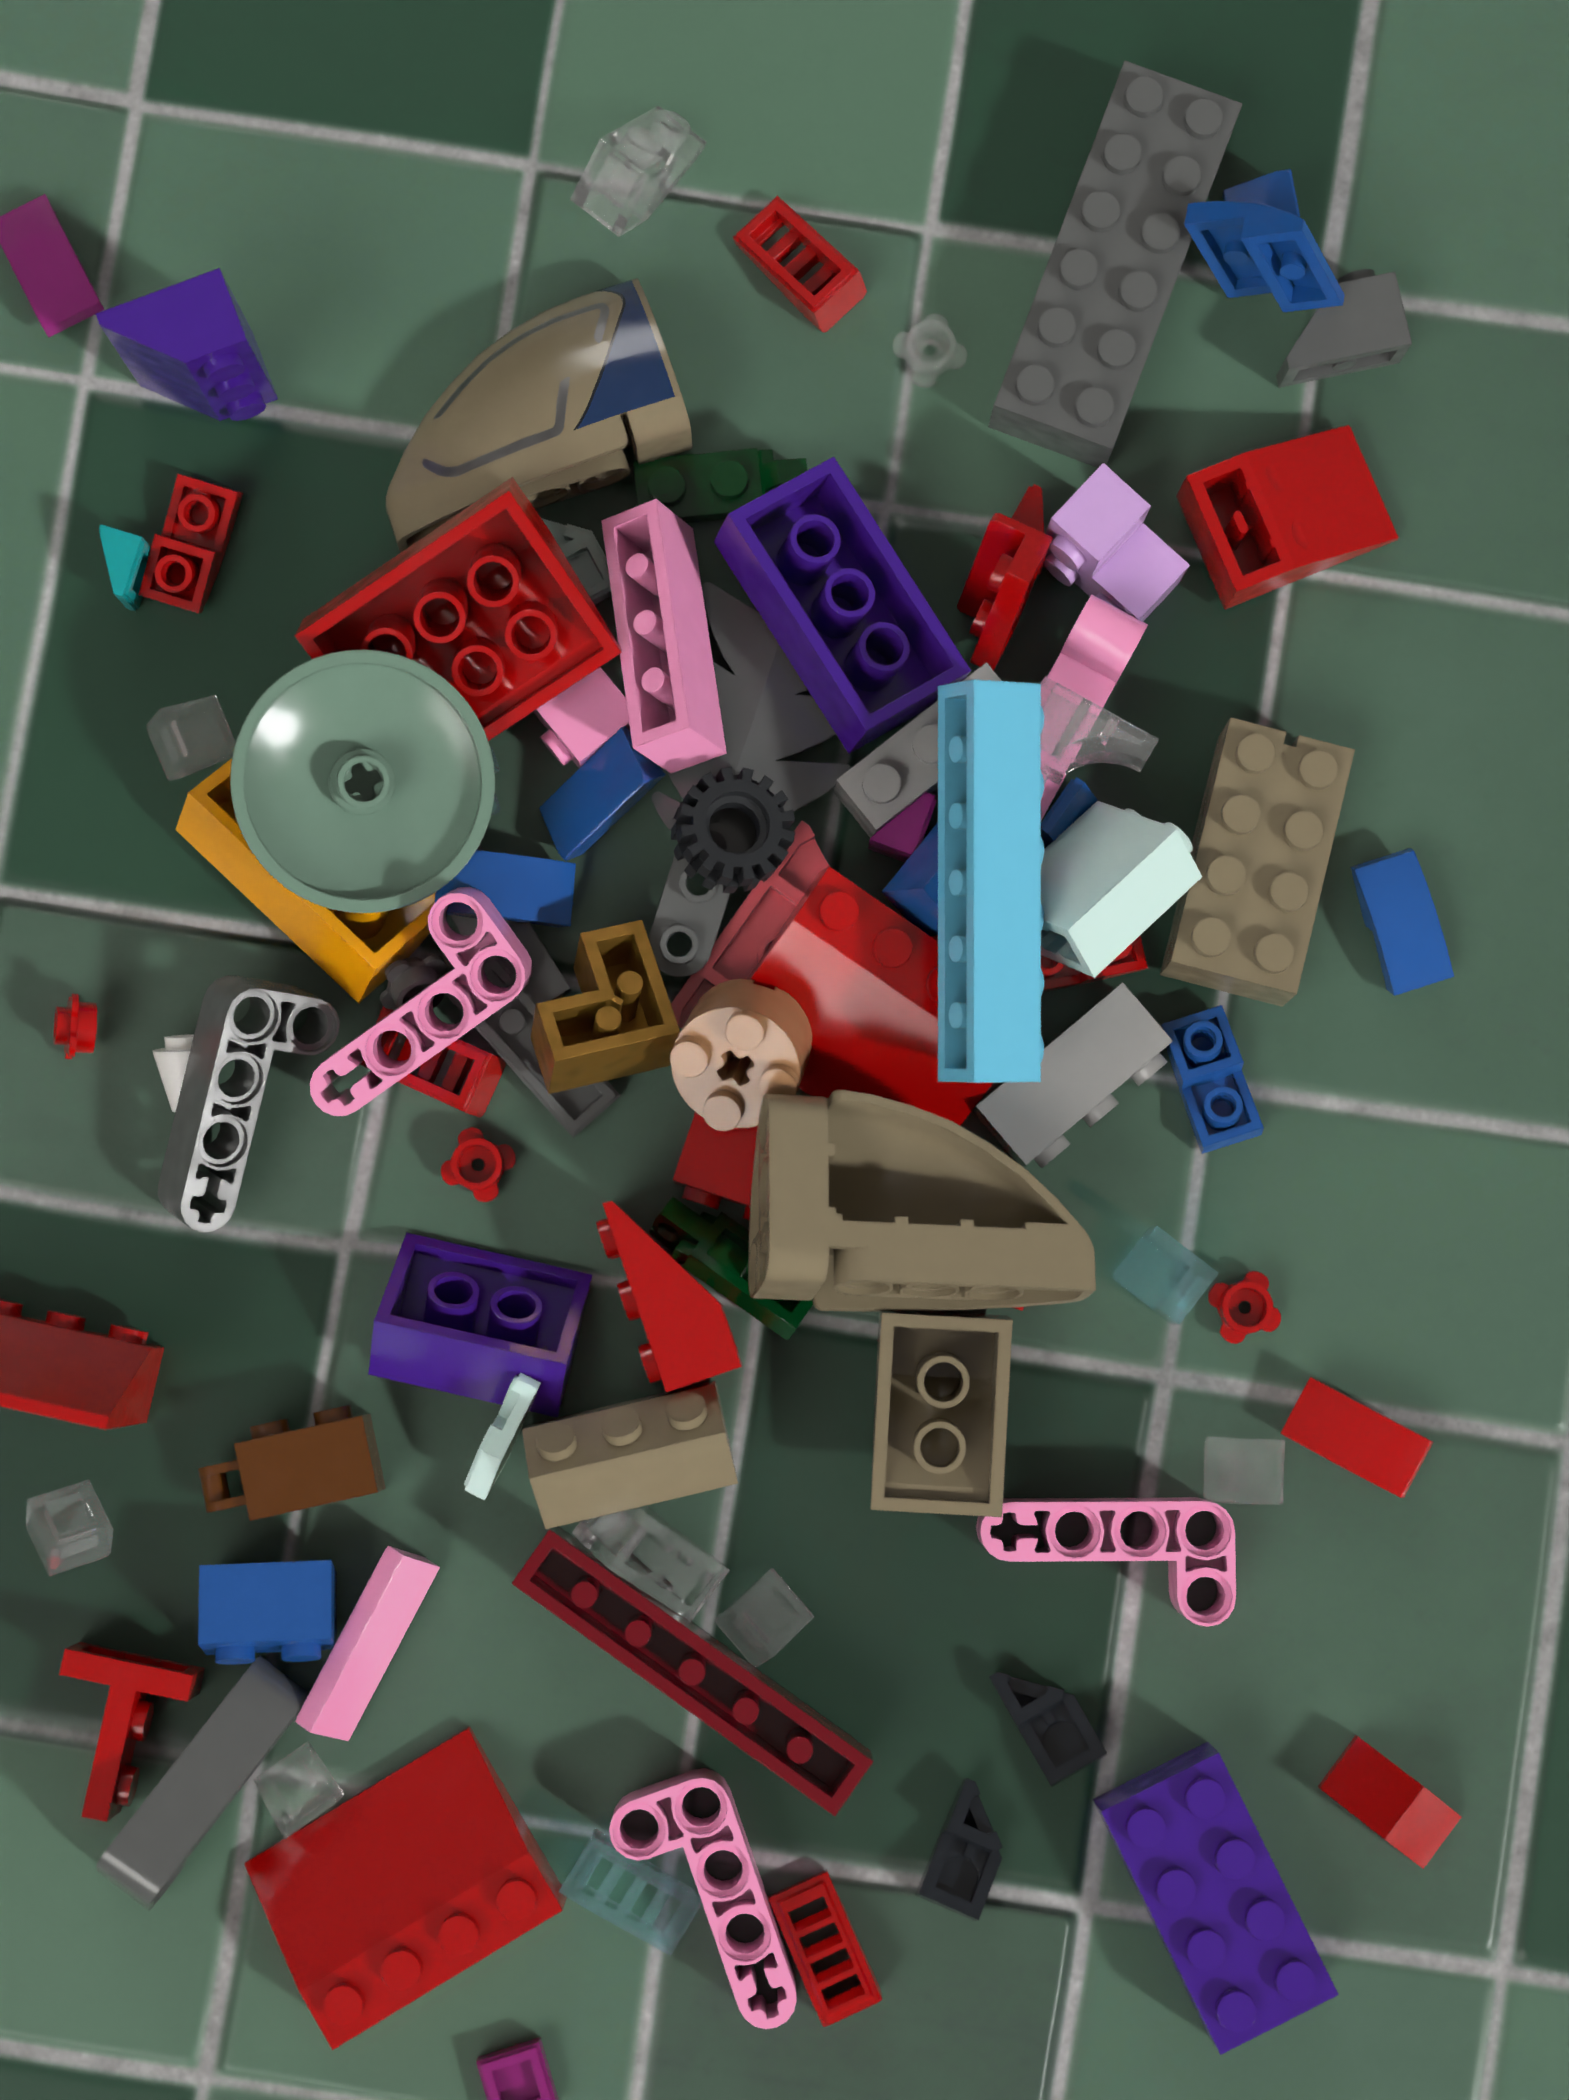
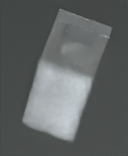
M657 106L599 139L570 200L620 237L649 219L699 157L707 142L691 131L689 123L682 116Z

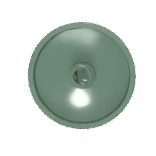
M349 650L317 657L295 667L281 676L261 695L248 713L239 731L231 761L230 787L234 813L240 831L252 853L272 877L296 895L314 904L344 912L376 913L399 909L432 895L449 883L465 867L479 847L491 817L495 793V773L491 748L477 715L464 697L448 681L430 668L397 654L373 650Z

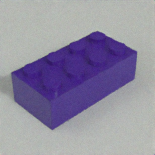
M835 457L822 462L728 513L714 540L715 545L848 754L925 711L938 700V686L962 682L971 672L969 666Z
M1208 1741L1093 1799L1205 2030L1220 2055L1339 1995L1220 1753Z

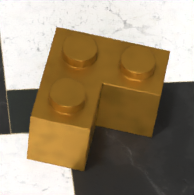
M638 920L580 933L574 971L581 994L537 1003L530 1038L548 1094L671 1066L670 1053L680 1034V1029L643 921Z

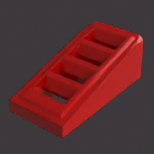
M778 195L732 237L735 244L822 333L832 328L866 295L867 290L860 271ZM785 225L789 231L768 251H765L761 246ZM802 243L805 248L783 267L780 263ZM820 261L823 266L802 285L799 280Z
M383 1006L376 1023L394 1010ZM390 1030L383 1032L381 1046L387 1056H389L397 1039L398 1031ZM406 1038L397 1061H405L411 1055V1045L408 1038ZM457 1039L423 1063L417 1076L409 1073L398 1082L458 1110L481 1118L485 1114L503 1074L506 1062L494 1054ZM450 1049L456 1053L442 1085H436L434 1081ZM475 1060L460 1094H458L472 1061ZM365 1061L359 1064L361 1066L368 1068Z
M827 1869L768 1896L775 1917L823 2027L832 2025L882 2000L880 1986ZM824 1896L828 1905L827 1908L794 1923L790 1911ZM835 1922L839 1932L810 1946H804L801 1937ZM846 1948L850 1958L816 1973L812 1963ZM855 1974L858 1975L861 1984L828 1999L824 1991L825 1988Z

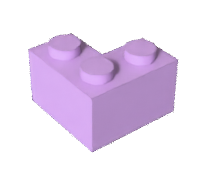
M1104 463L1053 515L1045 533L1052 536L1053 539L1045 556L1044 566L1058 581L1066 586H1071L1075 583L1089 597L1092 594L1142 622L1181 582L1190 565L1143 523L1151 505Z

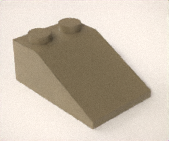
M939 1311L879 1312L871 1510L1002 1517L1013 1320L1009 1316Z

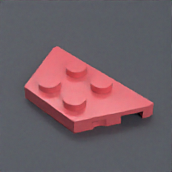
M801 820L794 830V841L787 851L789 853L783 862L765 882L761 880L752 889L715 941L707 964L699 972L689 977L672 1001L671 1006L680 1029L683 1028L700 997L709 989L725 981L747 979L818 873L829 867L815 840L811 827Z

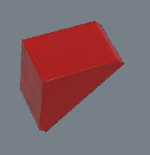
M1355 1735L1317 1786L1422 1869L1425 1868L1462 1818L1427 1788L1357 1735Z

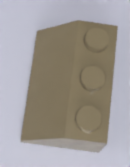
M716 1380L528 1424L522 1429L529 1480L545 1529L738 1484Z

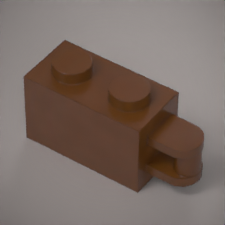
M346 1405L313 1413L315 1426L290 1431L288 1418L249 1427L252 1440L234 1444L237 1460L198 1468L206 1512L210 1513L246 1505L249 1520L252 1521L385 1490L386 1487L371 1414L354 1417L352 1406ZM239 1469L244 1494L231 1497L226 1472Z

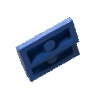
M1207 201L1188 203L1184 225L1227 298L1272 293L1282 312L1343 306L1345 294L1304 219L1271 206L1248 202Z

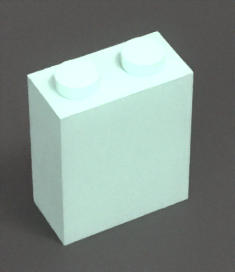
M1100 801L1095 802L1060 834L1055 841L1044 849V858L1041 864V904L1044 910V924L1041 930V955L1095 978L1202 878L1190 854L1193 846L1187 835L1170 822L1163 824L1143 817L1130 808L1123 810Z

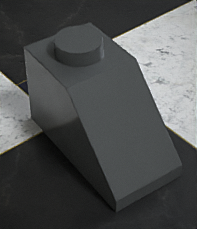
M1361 269L1341 276L1337 281L1345 294L1343 306L1318 308L1276 375L1278 388L1400 363L1411 346L1412 341L1395 271L1375 275L1372 269Z

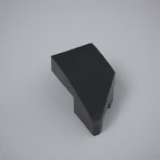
M999 1672L989 1677L1051 1787L1107 1755L1104 1746L1074 1695L1067 1694L1061 1689L1042 1686Z
M965 1778L938 1836L915 1895L973 1921H977L980 1919L1001 1863L1002 1856L999 1849L1003 1848L997 1832L993 1831L979 1797L980 1791L976 1782Z

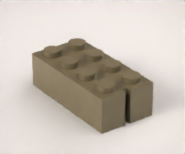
M1230 718L1217 739L1192 841L1193 850L1190 854L1202 878L1178 899L1160 975L1283 1007L1298 992L1355 749L1301 735L1290 746L1284 744L1285 731Z

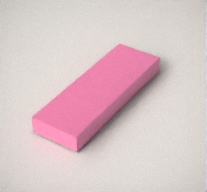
M391 1546L385 1549L296 1717L295 1722L310 1733L345 1741L350 1740L440 1569L438 1565L425 1557Z

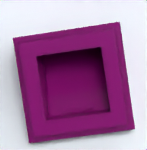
M926 792L870 838L868 849L906 862L924 839L937 802L934 799L935 795Z

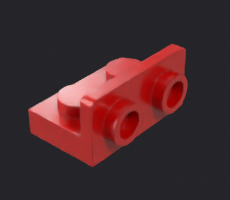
M995 513L988 524L957 604L959 611L975 618L969 634L978 637L979 640L970 663L981 667L987 662L993 671L1018 625L1053 539L1052 536L1001 513Z

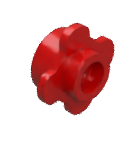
M72 993L71 997H68L67 1007L56 1006L53 1043L54 1045H65V1059H72V1057H75V1053H93L97 1030V1003L79 1002V994Z
M474 1127L466 1128L458 1135L459 1145L453 1152L451 1160H447L442 1164L441 1176L448 1185L460 1184L473 1191L476 1200L490 1202L499 1194L498 1183L505 1170L514 1167L516 1154L513 1148L507 1144L497 1146L486 1140L480 1129ZM482 1159L485 1165L481 1171L473 1169L472 1164L474 1160Z
M1250 1271L1239 1282L1230 1285L1216 1283L1210 1288L1208 1302L1218 1310L1222 1322L1220 1335L1225 1341L1238 1344L1245 1339L1247 1334L1259 1330L1272 1332L1278 1328L1281 1322V1313L1273 1305L1272 1297L1267 1291L1269 1280L1263 1273ZM1242 1301L1250 1304V1310L1246 1314L1239 1311V1304Z

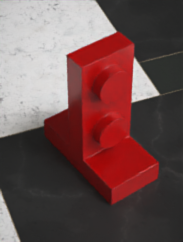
M78 1642L64 1649L59 1675L110 1685L81 1817L108 1822L121 1812L122 1805L129 1807L132 1804L140 1774L139 1767L131 1766L136 1740L145 1741L154 1711V1703L145 1701L147 1693L188 1702L200 1693L205 1668Z

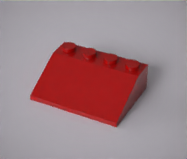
M513 477L305 617L295 634L296 639L311 659L341 651L373 650L397 654L430 668L457 689L477 715L488 741L622 653V649L552 533Z
M830 866L820 871L747 978L755 980L753 984L772 990L777 987L787 992L798 1002L809 1020L812 1030V1047L809 1063L799 1089L809 1096L829 1098L831 1093L836 1090L873 1094L915 1106L961 1126L994 1082H938V941Z
M0 1299L1 1407L105 1430L147 1423L164 1352V1347L146 1344L149 1332L110 1324L108 1335L84 1330L86 1322L84 1317L48 1310L46 1320L42 1321L21 1316L24 1304Z
M470 1726L244 1863L298 1991L332 2050L563 1911L568 1896Z

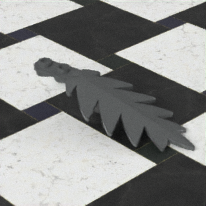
M705 582L702 584L706 614L721 654L733 672L732 674L713 662L727 754L672 774L668 771L667 773L673 785L684 799L693 785L696 786L700 778L709 772L714 777L721 768L732 767L733 775H738L743 767L754 770L753 780L760 782L764 775L773 780L774 782L769 790L774 795L783 790L788 798L783 806L784 811L793 810L794 812L833 789L836 785V780L851 769L848 764L779 761L827 741L835 736L836 733L811 695H799L808 691L759 612L711 582ZM656 791L652 794V802L660 818L671 831L676 822V819H673L681 803ZM726 808L715 812L711 816L709 823L710 834L719 847L736 853L746 851L754 845L756 829L750 817L744 812L733 808ZM675 855L648 939L659 970L670 976L687 977L699 972L707 964L730 893H722L723 885L717 883L712 890H709L704 895L697 896L690 893L687 888L689 876L684 871L689 863L685 858L677 861ZM679 932L689 935L692 941L690 952L683 957H675L668 950L669 938Z

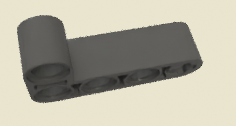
M238 975L223 976L215 980L207 988L201 1004L158 1182L157 1194L161 1205L191 1229L201 1233L213 1232L223 1227L231 1219L236 1207L274 1050L302 1055H317L326 1051L335 1042L340 1024L337 1011L330 1003L296 986ZM249 997L250 1008L247 1014L240 1021L234 1023L236 1006L243 999ZM307 1008L308 1014L305 1024L298 1031L293 1032V1022L296 1015L301 1010ZM234 1060L235 1069L232 1076L226 1082L219 1085L218 1077L222 1067ZM220 1122V1131L216 1139L212 1143L203 1146V1138L206 1131L212 1125Z
M260 1655L235 1684L112 1841L96 1864L97 1872L146 1910L150 1911L181 1872L194 1849L298 1716L309 1692Z

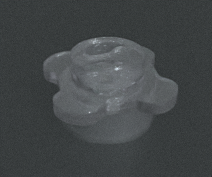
M939 314L926 316L923 321L914 325L909 333L900 332L897 334L893 342L894 354L899 358L905 359L912 370L911 379L913 383L923 388L933 386L937 376L948 369L958 370L962 368L967 357L965 347L956 343L954 333L948 327V321ZM926 346H933L936 352L934 355L928 356L924 353V348Z

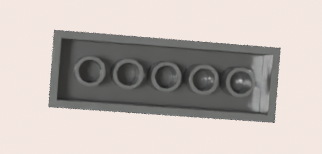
M1124 61L996 397L988 425L989 428L1097 468L1102 463L1107 465L1192 240L1184 225L1188 203L1206 202L1243 103Z

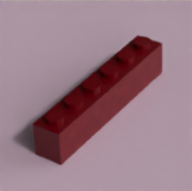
M559 1526L549 1529L511 1583L833 1816L837 1815L873 1763L871 1750Z

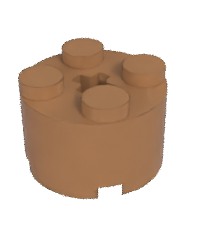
M733 979L709 989L700 997L692 1009L670 1053L672 1075L680 1095L696 1113L704 1118L710 1127L716 1130L729 1131L734 1128L758 1126L760 1107L764 1094L796 1095L810 1059L812 1030L809 1020L798 1002L787 992L777 987L772 990L753 984L755 980Z

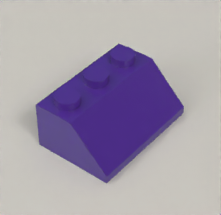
M220 268L96 313L100 327L138 384L143 388L219 421L229 417L233 421L252 418L266 409L265 404L278 400L254 334Z
M406 1232L374 1319L368 1375L502 1405L515 1375L519 1376L521 1372L541 1382L529 1411L558 1418L572 1369L593 1275Z

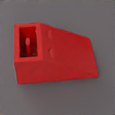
M1350 425L1247 451L1189 474L1185 477L1176 495L1225 610L1397 541L1399 538Z
M612 1200L602 1203L607 1218L596 1221V1226L608 1259L611 1258L613 1260L620 1257L628 1280L617 1283V1288L628 1320L634 1321L640 1318L642 1320L649 1342L639 1345L638 1350L650 1384L662 1380L665 1391L669 1392L742 1367L743 1364L723 1305Z

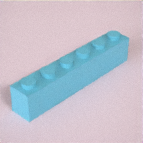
M973 679L938 686V1082H1041V1061L1044 1055V1042L1041 1036V996L1044 990V976L1041 970V930L1044 924V910L1041 904V864L1044 858V844L1041 838V798L1044 792V778L1041 772V732L1044 726V712L1041 706V684Z

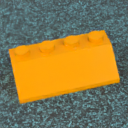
M231 758L188 792L175 830L357 1003H360L387 979L385 970L390 964L409 958L430 934L428 916L432 906L435 904L436 892L414 904L376 913H352L333 910L314 904L296 895L272 877L259 863L240 831L231 799Z

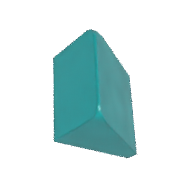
M99 525L100 538L113 593L127 609L136 611L140 607L143 596L139 595L151 547L141 536L105 525Z

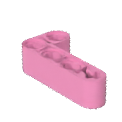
M1092 594L1041 687V706L1044 712V726L1041 732V772L1044 778V792L1041 798V820L1148 624Z
M458 887L443 895L432 906L428 916L429 931L454 968L332 1054L313 1072L310 1081V1094L314 1103L323 1112L333 1116H347L356 1112L511 1002L529 983L533 971L532 960L528 951L491 900L482 891L472 887ZM462 902L469 905L475 911L477 928L473 934L461 935L449 927L446 920V912L451 903ZM490 956H502L513 963L516 970L514 985L509 987L493 985L487 979L484 972L486 959ZM439 993L454 995L463 1007L464 1016L462 1021L457 1024H447L438 1019L433 1011L435 995ZM395 1030L408 1038L411 1045L409 1059L397 1061L384 1053L381 1046L383 1032ZM365 1061L371 1071L360 1078L351 1089H345L339 1093L332 1083L338 1076L346 1075L361 1062Z
M1197 1497L1004 1498L1002 1517L978 1516L976 1531L979 1541L991 1555L999 1560L1009 1562L1168 1561L1169 1595L1171 1603L1178 1613L1196 1625L1209 1627L1218 1625L1226 1620L1234 1609L1236 1601V1557L1233 1519L1226 1509L1207 1499ZM1044 1511L1040 1523L1041 1536L1045 1545L1043 1548H1035L1038 1538L1033 1534L1013 1535L1011 1546L1003 1547L1002 1540L998 1536L990 1534L991 1525L1002 1524L1003 1513L1011 1512L1012 1519L1020 1525H1038L1034 1512ZM1074 1511L1082 1513L1088 1523L1087 1536L1083 1542L1072 1547L1060 1545L1055 1534L1056 1523L1060 1517ZM1142 1511L1147 1513L1151 1519V1536L1142 1545L1128 1546L1121 1538V1523L1130 1513ZM1208 1511L1215 1519L1216 1533L1212 1540L1205 1545H1191L1186 1537V1523L1196 1512ZM1210 1577L1216 1583L1218 1591L1214 1604L1206 1610H1192L1186 1598L1190 1584L1197 1578Z
M705 1768L695 1769L635 1790L622 1797L614 1809L609 1827L610 1839L615 1849L624 1857L638 1861L650 1859L680 1847L684 1848L741 2014L750 2024L763 2029L777 2028L787 2022L794 2012L797 2001L795 1975L733 1795L724 1777L713 1770ZM698 1787L711 1789L720 1800V1808L710 1817H694L686 1810L683 1798L690 1790ZM632 1810H645L655 1817L659 1829L654 1836L646 1840H636L626 1834L622 1825V1819ZM726 1850L738 1856L742 1863V1869L738 1875L730 1880L723 1881L712 1877L705 1868V1861L714 1852ZM738 1914L754 1915L761 1921L764 1929L759 1938L752 1942L742 1943L730 1936L727 1931V1924ZM763 1958L764 1971L768 1983L772 1988H778L777 2001L771 2004H767L762 1995L754 1996L756 1994L757 1975L753 1964Z

